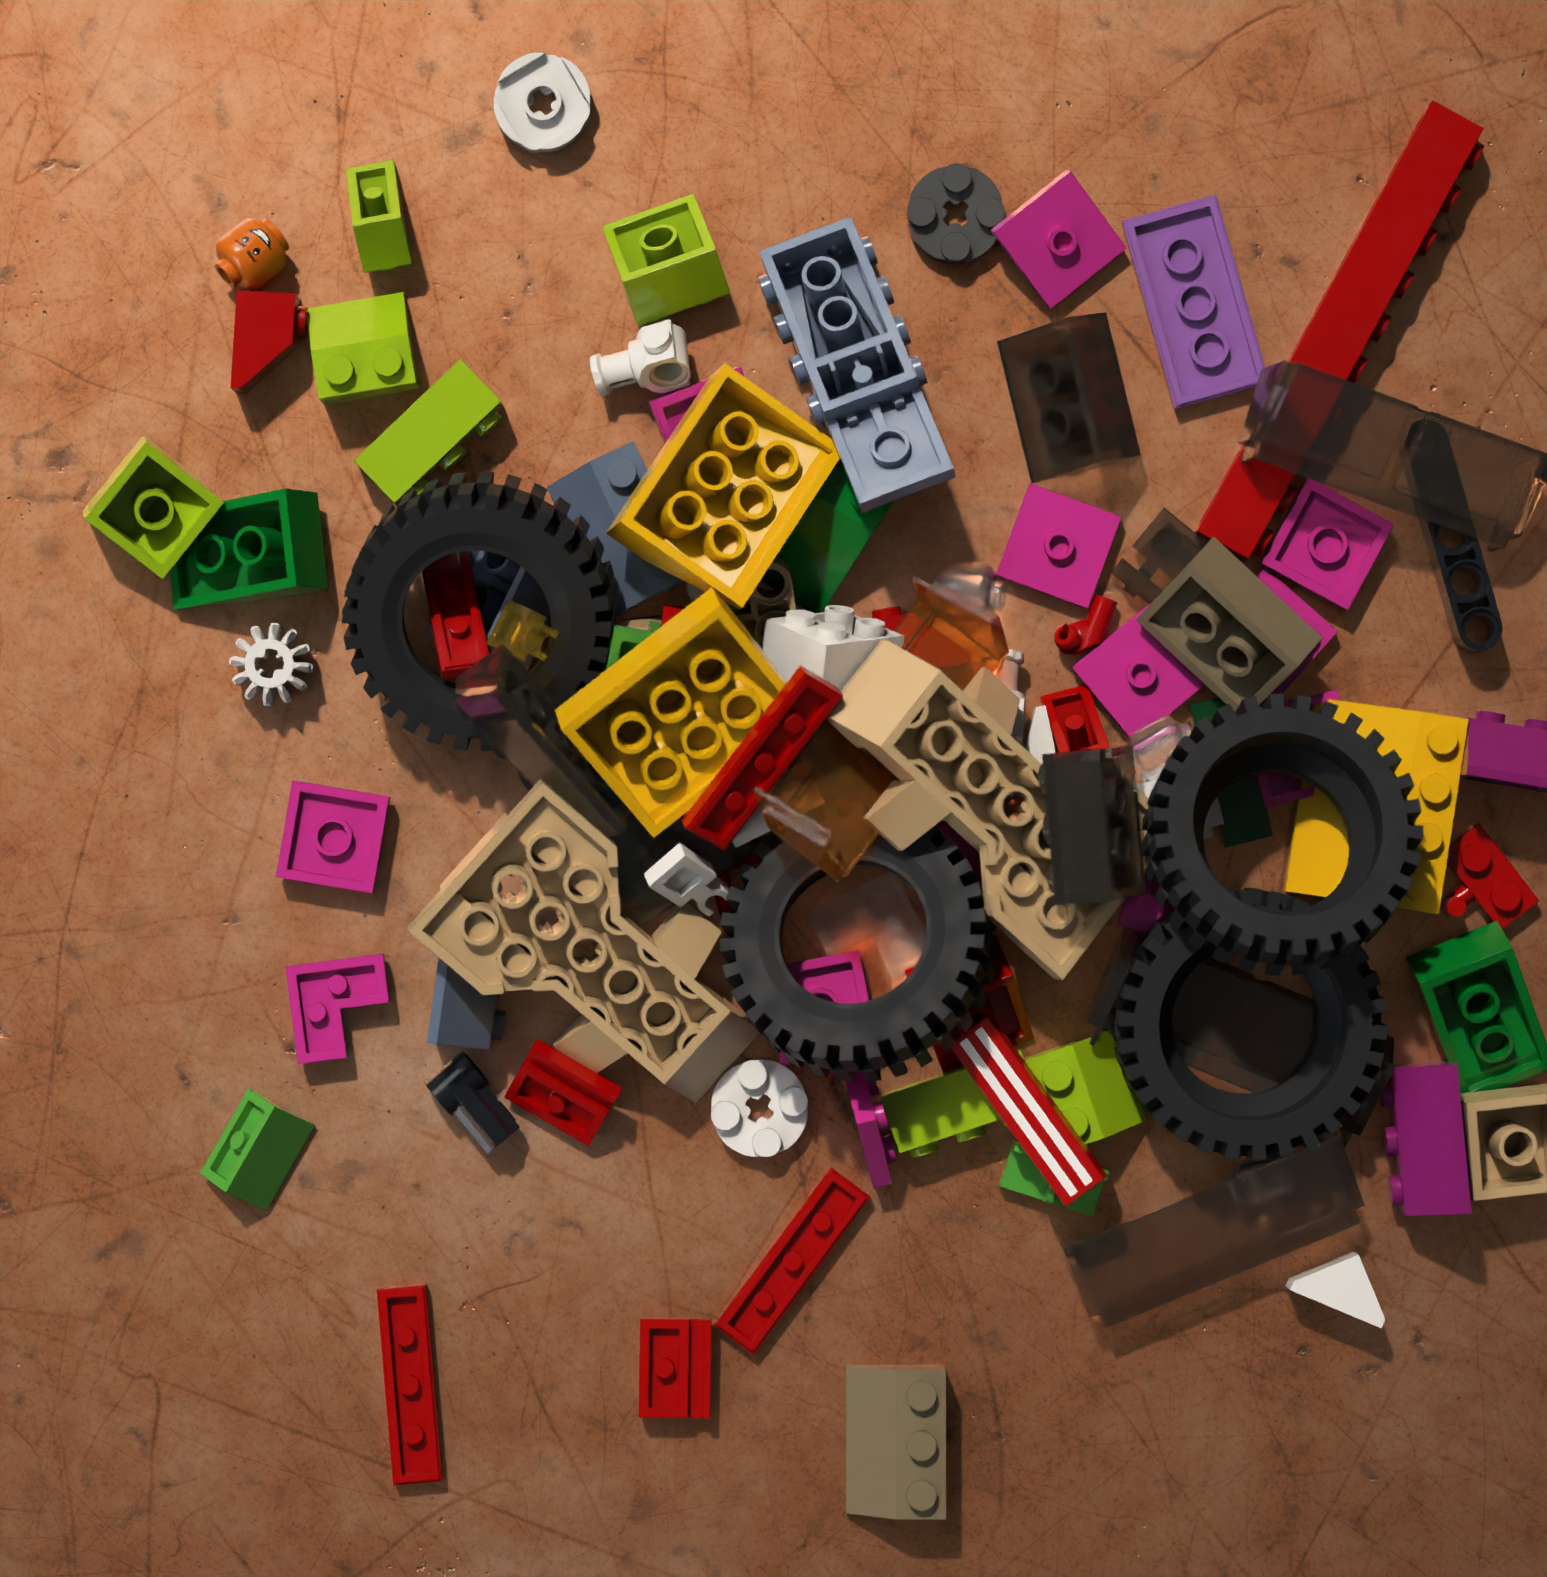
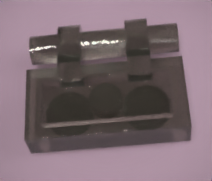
M1163 508L1132 546L1146 558V561L1137 570L1122 558L1111 571V574L1125 584L1123 590L1133 598L1138 595L1150 605L1163 591L1150 580L1158 568L1173 580L1207 542L1166 508Z

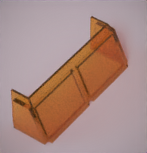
M915 576L913 583L918 600L894 630V632L904 635L902 649L941 670L962 691L981 667H986L997 676L1004 667V659L1009 654L1000 617L938 581H934L931 585ZM826 720L770 795L758 787H755L753 792L768 828L838 882L842 876L847 877L879 835L863 818L890 783L900 779L866 748L854 746Z

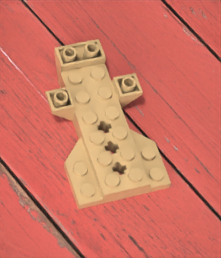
M882 639L841 690L843 697L826 718L854 746L866 748L900 779L890 783L863 819L898 851H903L941 820L948 823L980 853L983 902L988 919L1052 978L1063 980L1145 873L1151 858L1150 856L1142 857L1141 843L1147 831L1142 830V823L1149 807L1147 804L1149 798L1111 763L1045 768L1011 736L1020 698L986 667H981L962 691L941 670L890 641ZM1005 798H1012L1009 804L1010 810L1013 811L1012 816L1004 814L1003 802ZM1040 830L1047 831L1044 835V840L1048 844L1046 848H1040L1038 835ZM1076 862L1082 863L1078 869L1082 875L1081 880H1075L1073 867Z
M540 779L509 814L505 812L440 884V891L407 927L408 932L482 995L504 994V991L533 989V991H556L581 1013L553 1043V1046L558 1051L598 1073L624 1055L629 1054L664 1085L697 1103L759 1034L749 1018L727 999H722L697 977L722 931L691 903L687 902L682 907L677 906L655 930L652 937H650L620 911L617 873L618 857L615 842ZM514 874L520 876L521 891L514 894L510 889L507 895L501 893L503 889L502 878L507 875L512 878ZM546 907L549 910L551 907H556L559 921L553 926L548 921L544 926H540L538 912ZM582 939L585 942L588 939H593L596 953L591 957L584 953L581 958L576 957L578 951L575 944Z

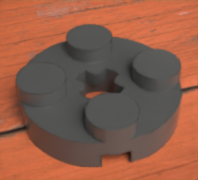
M959 163L937 168L926 174L914 187L907 210L909 232L916 246L931 259L944 263L972 262L984 256L997 242V239L990 230L1004 220L1005 216L1001 194L993 181L981 171ZM948 203L954 206L960 203L964 204L967 207L964 216L968 222L963 226L957 222L948 226L943 221L947 215L943 207Z

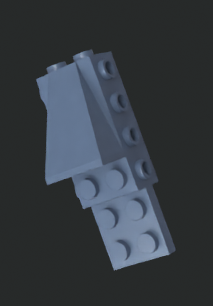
M852 217L759 251L765 270V275L757 277L767 305L774 302L778 305L781 314L773 318L783 345L792 342L797 354L789 357L796 378L800 385L809 382L813 395L806 397V401L816 425L821 423L823 426L826 425L861 511H868L955 478L953 465L920 386L928 383L918 356L910 358L905 345L910 344L911 341L901 315L893 318L888 305L893 304L894 299L884 275L876 278L872 266L878 264L873 246L868 236L859 237Z

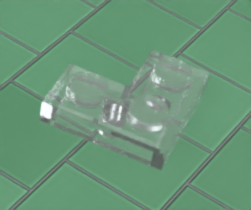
M892 872L806 911L827 956L872 935L891 978L895 979L905 974L904 970L916 966L922 954L926 934L899 876Z

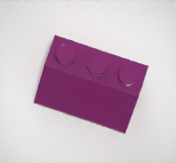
M1476 710L1475 718H1465L1469 719L1460 779L1547 793V721L1525 718L1524 726L1505 724L1506 715L1480 710Z
M1437 1061L1385 1066L1386 1077L1379 1078L1378 1087L1381 1106L1389 1107L1391 1126L1383 1128V1140L1386 1156H1394L1395 1175L1388 1176V1191L1391 1205H1398L1399 1213L1405 1216L1472 1214L1457 1064Z

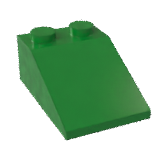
M841 459L838 460L777 554L789 566L795 603L813 613L824 611L895 502L894 500L862 512ZM767 569L760 581L776 589L781 585L783 576L774 569Z
M285 488L224 501L223 505L169 571L173 609L186 610L284 598L329 589L318 493Z
M1498 921L1406 957L1419 996L1446 1062L1455 1063L1458 1066L1460 1093L1501 1089L1547 1070V1043L1514 949Z

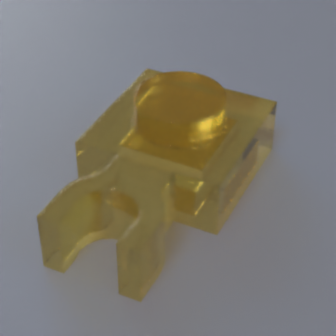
M508 600L487 641V645L525 662L528 654L545 662L548 655L541 652V645L548 636L556 639L559 632L544 625L547 617Z

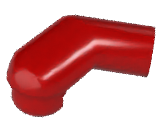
M1094 595L1086 619L1069 625L1065 623L1056 629L1054 633L1056 646L1061 652L1070 655H1078L1096 648L1105 640L1117 602L1106 597Z

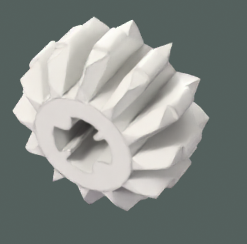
M278 623L270 624L268 639H265L260 627H251V635L256 643L251 645L246 640L238 638L235 644L238 648L247 652L246 657L234 656L229 659L230 665L245 667L244 672L232 678L233 683L238 686L252 681L244 695L245 698L251 701L264 688L262 700L265 706H273L275 690H278L284 703H291L293 697L287 686L292 684L297 689L305 691L308 685L305 681L296 678L298 671L304 673H312L314 671L313 664L298 662V658L311 652L310 646L302 644L291 649L299 635L294 629H290L280 642L281 628ZM271 652H279L275 657L284 662L283 669L275 670L273 678H266L265 676L268 671L260 669L261 660H268Z

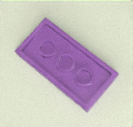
M1212 195L1123 220L1121 222L1173 409L1177 410L1268 384L1269 378L1217 196Z

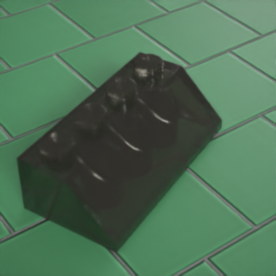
M501 644L457 676L454 692V704L457 711L468 723L472 724L475 722L483 730L490 748L498 757L502 759L507 757L518 769L520 780L529 791L542 779L604 835H619L626 830L628 807L561 730L555 709L559 707L558 704L504 644Z

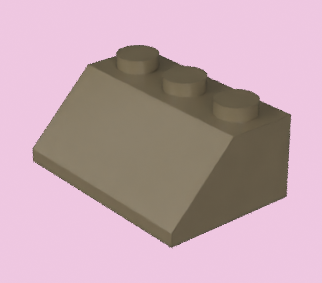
M1215 537L1199 551L1136 619L1138 623L1224 703L1230 704L1234 712H1236L1242 699L1256 696L1259 706L1302 663L1323 638Z
M846 1365L847 1514L895 1520H946V1369L944 1365Z

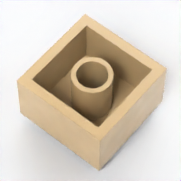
M1547 1084L1460 1093L1470 1199L1479 1201L1547 1193Z

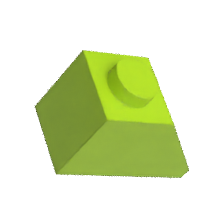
M394 159L346 168L352 227L363 272L386 271L398 266L412 264L408 231Z

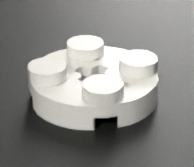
M530 53L514 60L502 72L495 90V116L504 134L513 143L523 147L525 150L531 153L557 151L574 142L582 134L586 124L589 122L591 117L590 89L583 73L571 61L555 55H546V53ZM540 90L545 96L551 93L555 95L557 100L551 104L553 110L551 113L544 115L541 111L533 113L530 110L529 106L534 103L532 94L535 91Z
M769 1059L748 1060L731 1067L718 1081L711 1098V1119L719 1137L734 1151L750 1157H771L788 1149L802 1134L808 1119V1098L800 1079L785 1065ZM764 1094L771 1099L768 1107L773 1111V1114L769 1119L761 1116L755 1122L748 1117L751 1109L745 1104L750 1097L758 1100Z

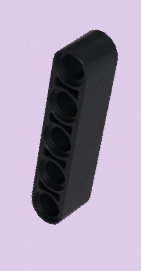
M1430 417L1419 418L1406 426L1401 432L1398 440L1399 453L1452 638L1461 650L1469 653H1480L1495 646L1500 640L1503 631L1502 621L1448 433L1444 425L1438 420ZM1424 429L1432 434L1435 440V447L1432 453H1418L1413 448L1411 436L1414 430ZM1429 476L1441 477L1446 482L1448 495L1444 501L1437 502L1427 496L1425 482ZM1443 523H1451L1459 528L1462 540L1456 549H1450L1441 544L1438 538V531ZM1457 570L1468 571L1473 576L1475 588L1470 596L1459 595L1454 590L1452 577ZM1470 617H1478L1486 622L1489 633L1483 643L1472 642L1467 637L1465 626Z

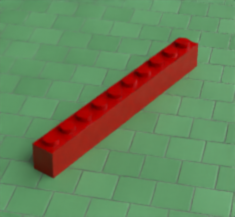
M1433 100L1425 108L1193 535L1206 542L1215 537L1242 562L1247 561L1252 553L1259 557L1261 556L1274 533L1273 530L1267 527L1275 510L1284 514L1297 491V487L1290 484L1299 467L1306 471L1308 470L1321 447L1320 444L1314 442L1322 424L1331 428L1344 405V402L1337 398L1346 381L1354 385L1368 359L1361 356L1369 338L1378 342L1389 323L1391 316L1384 313L1392 296L1401 299L1413 279L1414 273L1407 270L1416 253L1424 257L1438 231L1430 226L1440 210L1447 214L1461 190L1459 186L1454 184L1462 168L1471 171L1485 146L1477 141L1484 129L1483 127Z

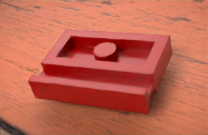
M536 1039L504 1098L589 1147L622 1087L543 1041Z
M640 1317L639 1418L691 1417L710 1419L712 1318Z

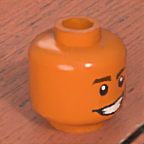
M248 217L217 241L215 248L220 261L215 264V268L229 286L235 287L239 284L247 290L256 291L287 265L285 252L289 249V245L283 234L268 219L259 221Z

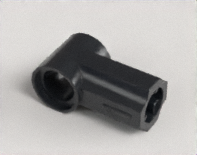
M461 1051L424 1082L442 1107L451 1116L454 1114L487 1154L521 1127L504 1104L489 1089V1081L464 1051Z

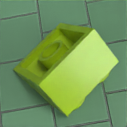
M694 193L602 226L638 326L652 321H660L674 313L697 305L710 303L716 298L730 294L717 250Z
M404 292L308 308L311 356L318 397L324 405L420 389Z
M143 435L84 508L83 515L86 521L163 579L223 505L224 501L182 464Z
M1112 1028L1024 1058L1027 1065L1085 1145L1147 1121L1142 1104L1136 1098L1135 1092L1128 1086L1123 1076L1125 1072L1122 1064L1117 1061L1114 1047H1117L1116 1037L1112 1034Z

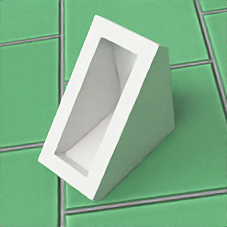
M1354 1251L1288 1278L1285 1287L1293 1292L1381 1329L1385 1322V1317L1360 1256Z

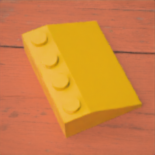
M724 363L708 378L606 534L644 561L704 592L712 587L724 602L742 609L840 459L839 454L830 437Z
M711 587L555 709L561 730L654 838L691 809L787 682L741 621Z
M1328 699L1327 702L1338 705L1334 720L1344 724L1351 712L1363 719L1356 732L1365 739L1375 728L1385 738L1377 750L1382 757L1394 749L1402 759L1394 772L1396 776L1400 777L1407 773L1410 774L1415 786L1408 794L1407 800L1419 799L1422 812L1414 822V825L1423 826V840L1415 850L1420 852L1421 856L1418 867L1411 875L1413 881L1396 909L1425 914H1439L1469 719ZM1324 703L1313 705L1312 712L1318 713ZM1301 780L1300 789L1313 786L1312 784L1304 780ZM1315 787L1314 796L1297 800L1284 891L1326 898L1339 885L1345 873L1349 857V841L1347 830L1339 811L1330 799Z

